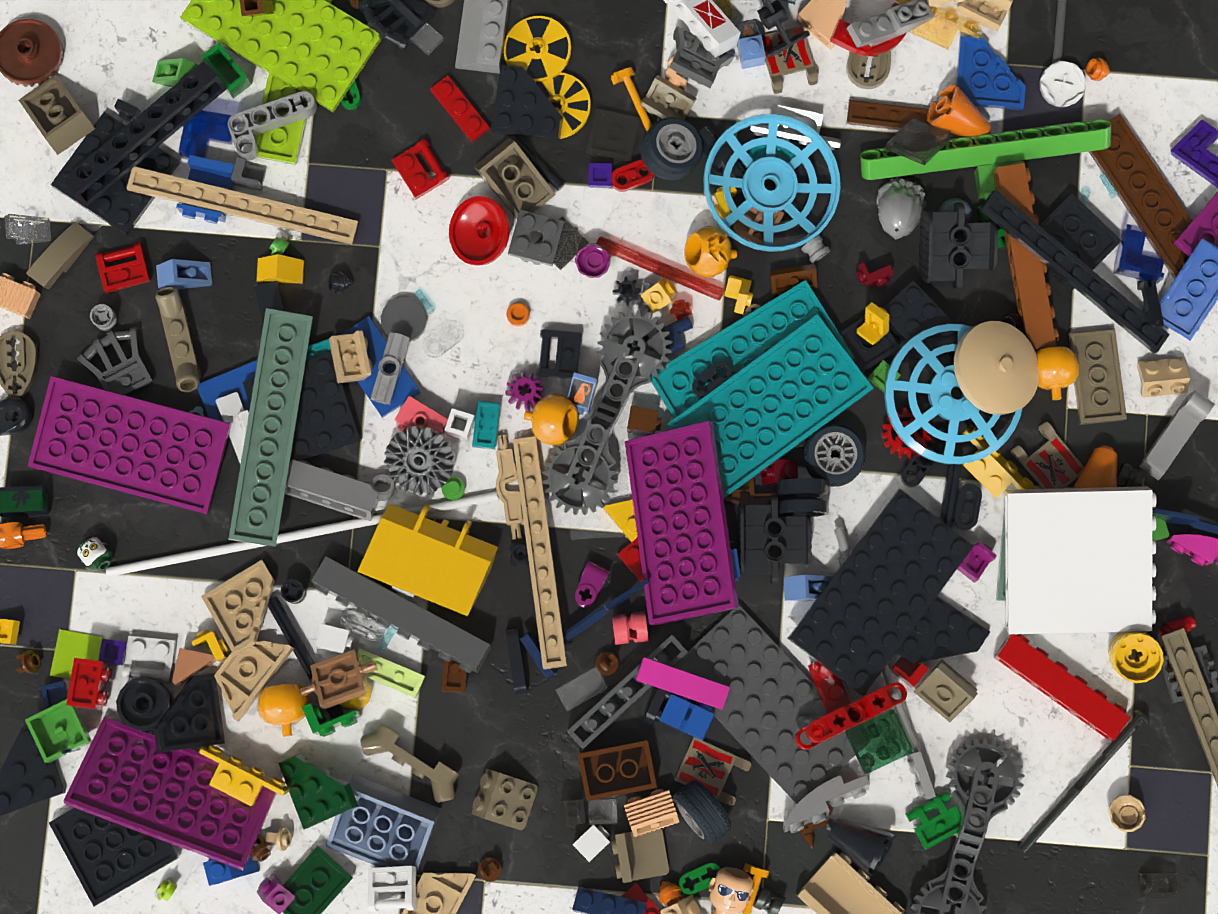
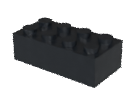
M914 281L909 283L883 307L889 314V330L903 345L924 330L940 325L955 324ZM958 331L939 332L921 341L932 351L944 345L957 344ZM914 347L909 350L918 361L923 358ZM955 351L942 353L936 356V358L944 368L954 365ZM927 363L925 368L934 376L936 372Z

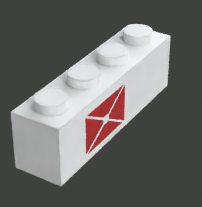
M663 0L672 7L677 17L685 22L691 33L699 38L704 48L710 51L715 58L737 46L741 32L713 0Z

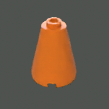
M954 84L947 86L938 94L941 97L937 103L933 101L927 113V121L932 126L961 137L991 134V124L963 91Z
M1105 445L1095 448L1073 488L1117 487V453L1114 452V449Z

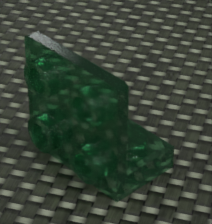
M894 709L845 731L864 774H868L914 752Z

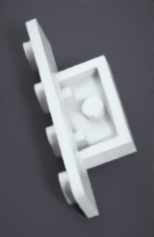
M778 104L777 115L799 120L819 134L823 118L822 112ZM778 124L777 138L785 141H790V138L796 139L803 145H808L812 142L807 136L796 129ZM752 125L750 130L754 131V134L757 136L767 137L768 125ZM821 136L831 150H835V147L840 148L841 139Z
M235 392L216 399V404L223 422L232 424L229 438L241 464L249 412L244 410L239 395Z

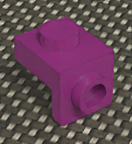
M977 542L957 570L975 583L979 580L988 564L995 560L997 555L992 552L988 545Z
M271 874L269 878H265L256 891L262 902L278 914H281L295 898L294 894L286 889L274 874Z

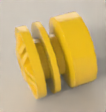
M1145 631L1120 632L1111 641L1108 650L1109 661L1115 671L1125 680L1134 683L1147 682L1153 679L1161 670L1164 661L1163 652L1158 642ZM1132 649H1135L1137 652H1140L1137 654L1136 659H1133L1131 656H1129L1132 654Z

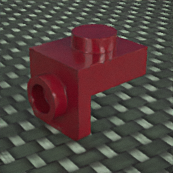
M864 262L858 265V271H856L860 284L864 283L866 289L874 285L881 287L891 282L890 278L894 274L891 265L869 274Z
M776 460L760 472L762 485L777 484V481L785 479H797V461Z

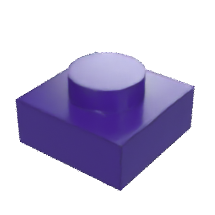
M589 163V188H611L612 163Z
M102 639L98 661L123 666L127 642Z

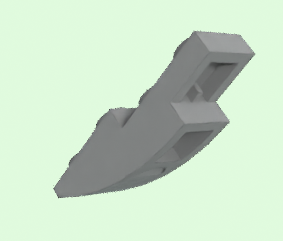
M913 0L891 7L883 14L851 23L846 29L857 48L868 44L872 47L909 32L933 19L935 16L925 0Z
M840 775L815 788L789 813L783 822L784 833L791 831V833L798 832L804 828V825L811 822L813 824L821 823L826 820V816H829L828 805L831 804V807H836L843 804L846 798L853 796L856 799L867 794L866 791L869 790L870 786L867 776L844 784Z

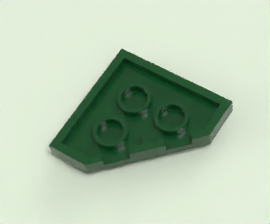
M298 754L278 763L285 783L290 788L289 793L303 830L358 807L350 783L343 779L338 780L332 776L330 771L318 764L313 765L308 762L305 756Z

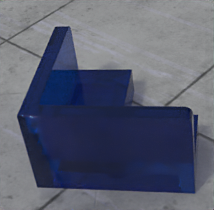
M201 110L183 126L178 150L181 157L186 160L189 159V155L206 158L210 141L232 145L233 139L228 128V120L232 115Z
M1127 224L1121 231L1120 239L1122 241L1118 246L1113 274L1144 281H1155L1158 284L1165 274L1162 273L1163 259L1142 255L1146 234L1141 231L1132 230V225Z

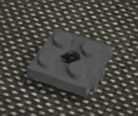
M520 210L508 255L520 258L527 263L529 261L533 262L534 265L544 264L553 267L565 222ZM533 231H539L543 235V240L538 244L532 243L529 239Z
M1206 645L1193 648L1194 656L1208 692H1217L1218 684L1216 678L1218 673L1213 668L1215 663L1209 657ZM1163 656L1162 671L1172 703L1184 701L1168 656Z

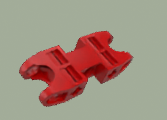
M893 682L851 704L814 720L796 732L795 742L797 746L803 750H809L887 712L906 700V688L899 682ZM892 687H896L901 691V698L899 700L891 696L890 691ZM848 711L854 715V721L849 718ZM806 732L807 738L811 741L810 745L802 743L800 739L801 733Z

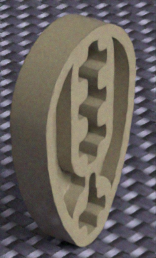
M891 51L873 57L871 67L874 68H871L869 77L873 79H869L868 83L864 82V78L860 77L865 74L866 67L864 66L867 63L868 57L850 52L846 71L848 78L855 86L862 89H874L886 81L890 72Z
M8 332L0 336V385L9 396L24 398L36 376L38 349L34 341L24 333ZM14 337L20 341V344H16V350L21 352L20 355L16 356V361L21 364V366L17 367V371L10 367V365L14 364V358L10 356V353L14 352V348L9 345V342H12ZM16 380L18 385L22 386V389H19L17 394L11 390V387H15Z

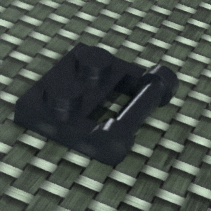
M540 330L542 342L539 368L536 369V376L572 379L574 372L578 373L582 333ZM551 339H558L555 369H548Z

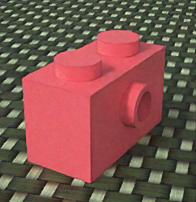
M410 396L394 419L399 424L397 426L399 430L411 425H426L435 428L442 434L445 433L448 421L447 418Z

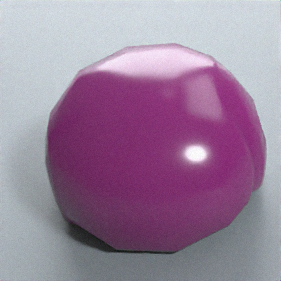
M597 243L581 247L575 257L578 271L589 278L601 277L608 271L611 264L608 251Z

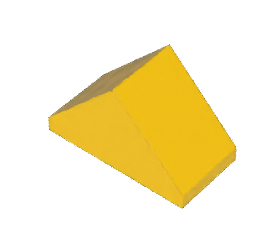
M279 254L258 258L257 282L278 281V283L303 284L304 260Z

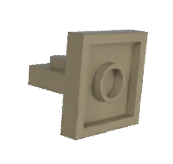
M941 659L915 689L914 693L948 722H951L976 697L978 689Z

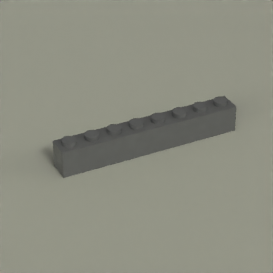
M326 556L311 580L316 586L315 590L325 596L328 593L335 596V601L345 607L349 604L357 608L355 612L366 618L369 615L376 618V623L386 629L391 626L398 630L396 634L406 640H409L410 637L417 640L419 647L427 651L431 648L439 652L437 656L447 662H450L451 659L459 663L458 667L467 673H471V671L478 673L491 650L490 644Z

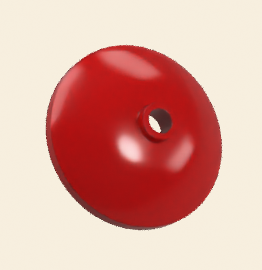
M484 196L471 197L462 202L452 215L449 225L450 244L457 257L467 264L482 266L492 263L503 253L509 240L510 224L506 211L492 198Z

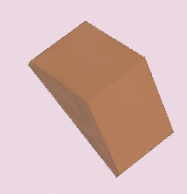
M179 648L172 679L174 685L180 686L189 677L197 675L215 663L214 656Z

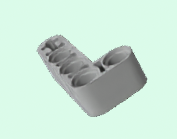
M302 91L232 115L228 120V128L240 157L247 161L255 159L259 153L255 139L256 135L309 118L315 114L317 105L312 94ZM304 101H307L308 107H303ZM295 104L297 111H294L292 105ZM288 108L289 112L286 115H278L280 109ZM261 115L267 116V119H266L265 122H263V123H257V122H256V120H257V118H258L259 116H261ZM238 123H245V127L242 130H234ZM245 144H252V148L248 152H243L242 147Z
M1196 390L1190 393L1143 458L1139 467L1159 480L1198 424L1210 413L1215 403Z

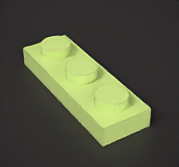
M359 649L358 658L361 665L375 660L378 670L366 673L365 677L414 698L417 697L425 679L424 675Z

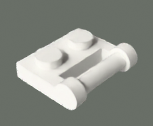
M128 636L125 664L122 673L123 678H151L171 683L177 641ZM134 660L164 663L165 667L164 670L137 668L133 667Z
M415 866L368 868V910L370 912H378L380 909L398 908L416 910ZM405 892V898L379 900L378 893Z

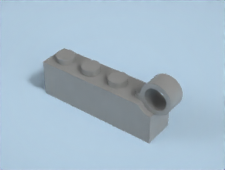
M292 459L288 468L284 494L371 521L378 501H387L393 496L394 482L388 475L380 474L375 476L371 482L364 483L355 480L350 475H340L333 473L328 468H318L312 466L307 461ZM383 483L387 484L390 489L386 492H379L375 487Z

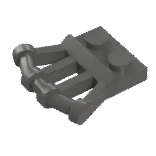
M675 28L673 40L676 41L677 51L669 68L701 85L711 88L719 69L728 66L734 59V55L730 52H725L718 56L720 59L715 62L711 60L712 53L706 50L705 56L696 52L699 45L704 47L696 35L684 31L683 28ZM685 40L693 42L690 49L685 46Z
M131 327L130 330L113 332L112 330L108 332L107 336L99 340L97 338L93 340L92 345L83 355L80 354L76 358L98 377L103 389L127 396L154 382L139 354L137 327ZM131 339L132 357L130 359L126 357L119 340ZM113 344L122 363L114 367L104 350V347ZM97 352L107 368V371L103 373L89 362Z

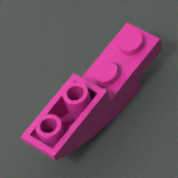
M1183 534L1173 535L1166 540L1171 545L1170 548L1179 554H1183V552L1191 556V561L1200 566L1212 564L1214 560H1216L1218 565V539Z

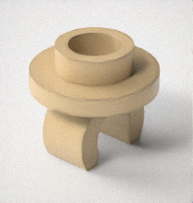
M280 827L277 833L267 832L266 842L276 844L279 851H285L291 844L292 835L287 827Z

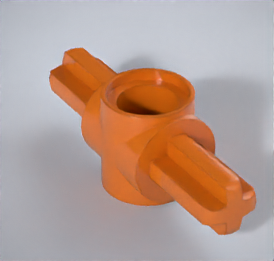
M21 522L0 524V547L2 549L23 547L26 540L45 538L47 535L46 527L44 524L24 527Z

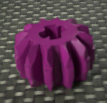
M522 371L521 379L514 374L512 378L515 383L507 382L506 384L511 390L505 391L506 396H512L508 402L510 405L517 402V410L524 404L525 411H529L528 404L531 403L535 407L537 403L535 399L540 401L543 398L542 395L538 394L545 391L543 386H538L542 380L538 378L533 381L535 375L532 372L526 378L525 372ZM528 387L531 393H526L522 396L519 390Z

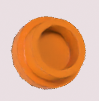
M1102 58L1091 59L1086 66V74L1091 80L1101 81L1110 74L1109 66Z
M662 881L658 898L665 906H671L682 899L681 889L675 883Z

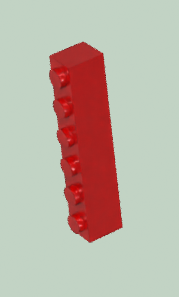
M1010 634L993 658L1108 741H1114L1130 719V716L1125 714L1127 710L1117 703L1111 704L1106 700L1107 696L1100 690L1095 689L1093 691L1086 686L1088 682L1078 675L1072 676L1067 672L1068 668L1061 662L1056 661L1054 663L1047 658L1049 654L1039 647L1033 648L1028 644L1029 640L1022 634Z

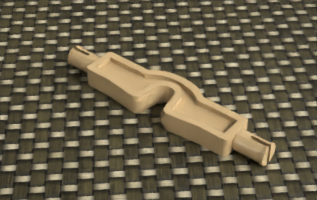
M500 435L497 436L499 450L496 451L499 474L496 479V491L500 500L504 503L506 523L508 526H511L512 539H516L515 530H517L518 539H521L520 524L523 523L520 491H507L505 489L508 483L518 481L513 451L508 448L507 435H503L504 444H502V437Z

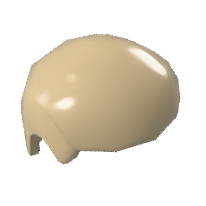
M1132 795L1116 797L1112 800L1108 809L1112 824L1123 832L1136 831L1142 827L1146 819L1145 807L1139 799Z

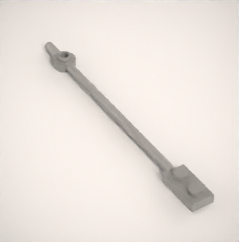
M843 527L834 530L842 557L838 558L840 566L852 552ZM888 662L882 671L886 685L895 682ZM892 687L890 691L891 696L899 700L901 697L898 688ZM900 703L894 706L910 753V759L907 760L911 774H916L918 782L915 783V787L919 797L923 796L924 800L936 797L921 751L918 750L904 705Z

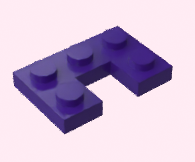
M1202 119L1171 149V155L1218 188V157L1207 150L1218 139V130Z

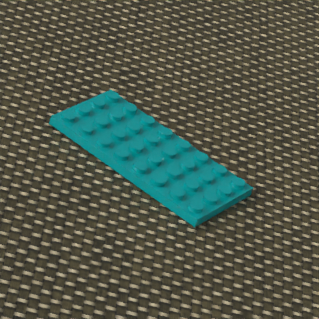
M805 280L664 365L665 371L658 369L659 377L651 374V383L673 419H675L702 399L694 395L692 384L698 376L719 362L727 363L732 370L733 376L817 314L850 358L853 360L855 357ZM716 369L717 374L713 377L714 380L718 377L726 378V369ZM709 380L705 384L698 382L697 391L707 392V386L711 381Z
M817 314L667 425L673 430L702 422H713L723 499H725L874 388Z

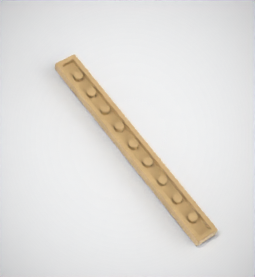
M138 167L132 168L127 185L128 191L222 212L223 214L353 245L358 221Z
M533 436L513 439L543 669L567 666L537 438Z

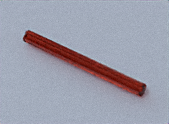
M600 236L596 242L605 247L608 253L662 277L665 276V278L715 300H721L724 294V289L608 238Z

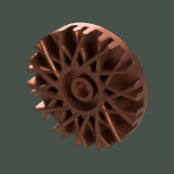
M23 18L9 23L0 31V72L11 83L14 82L18 86L22 84L24 87L28 85L34 87L33 84L38 83L41 85L42 81L46 82L48 77L54 76V72L58 73V65H62L63 47L59 36L51 26L38 19Z

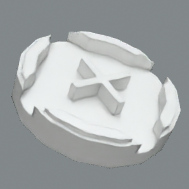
M1059 61L1051 64L1043 71L1040 78V91L1043 98L1049 104L1056 107H1067L1075 104L1084 94L1086 79L1083 71L1077 65Z

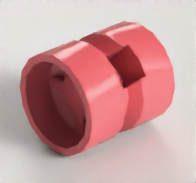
M645 611L632 612L630 616H627L625 613L612 615L615 645L628 644L630 640H633L635 643L648 641Z

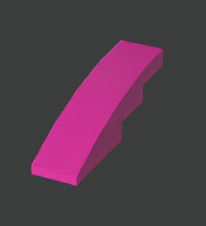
M645 657L642 658L635 678L637 681L723 710L730 690L728 686Z

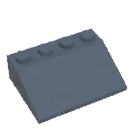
M353 774L348 783L351 785L358 807L335 816L326 846L377 867L415 866L417 875L441 808Z

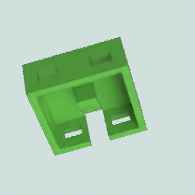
M67 699L25 719L45 763H50L67 755L65 750L69 748L77 750L92 742L77 708L66 705Z

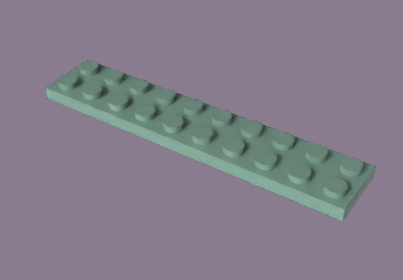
M268 308L265 310L228 540L276 547L313 316Z

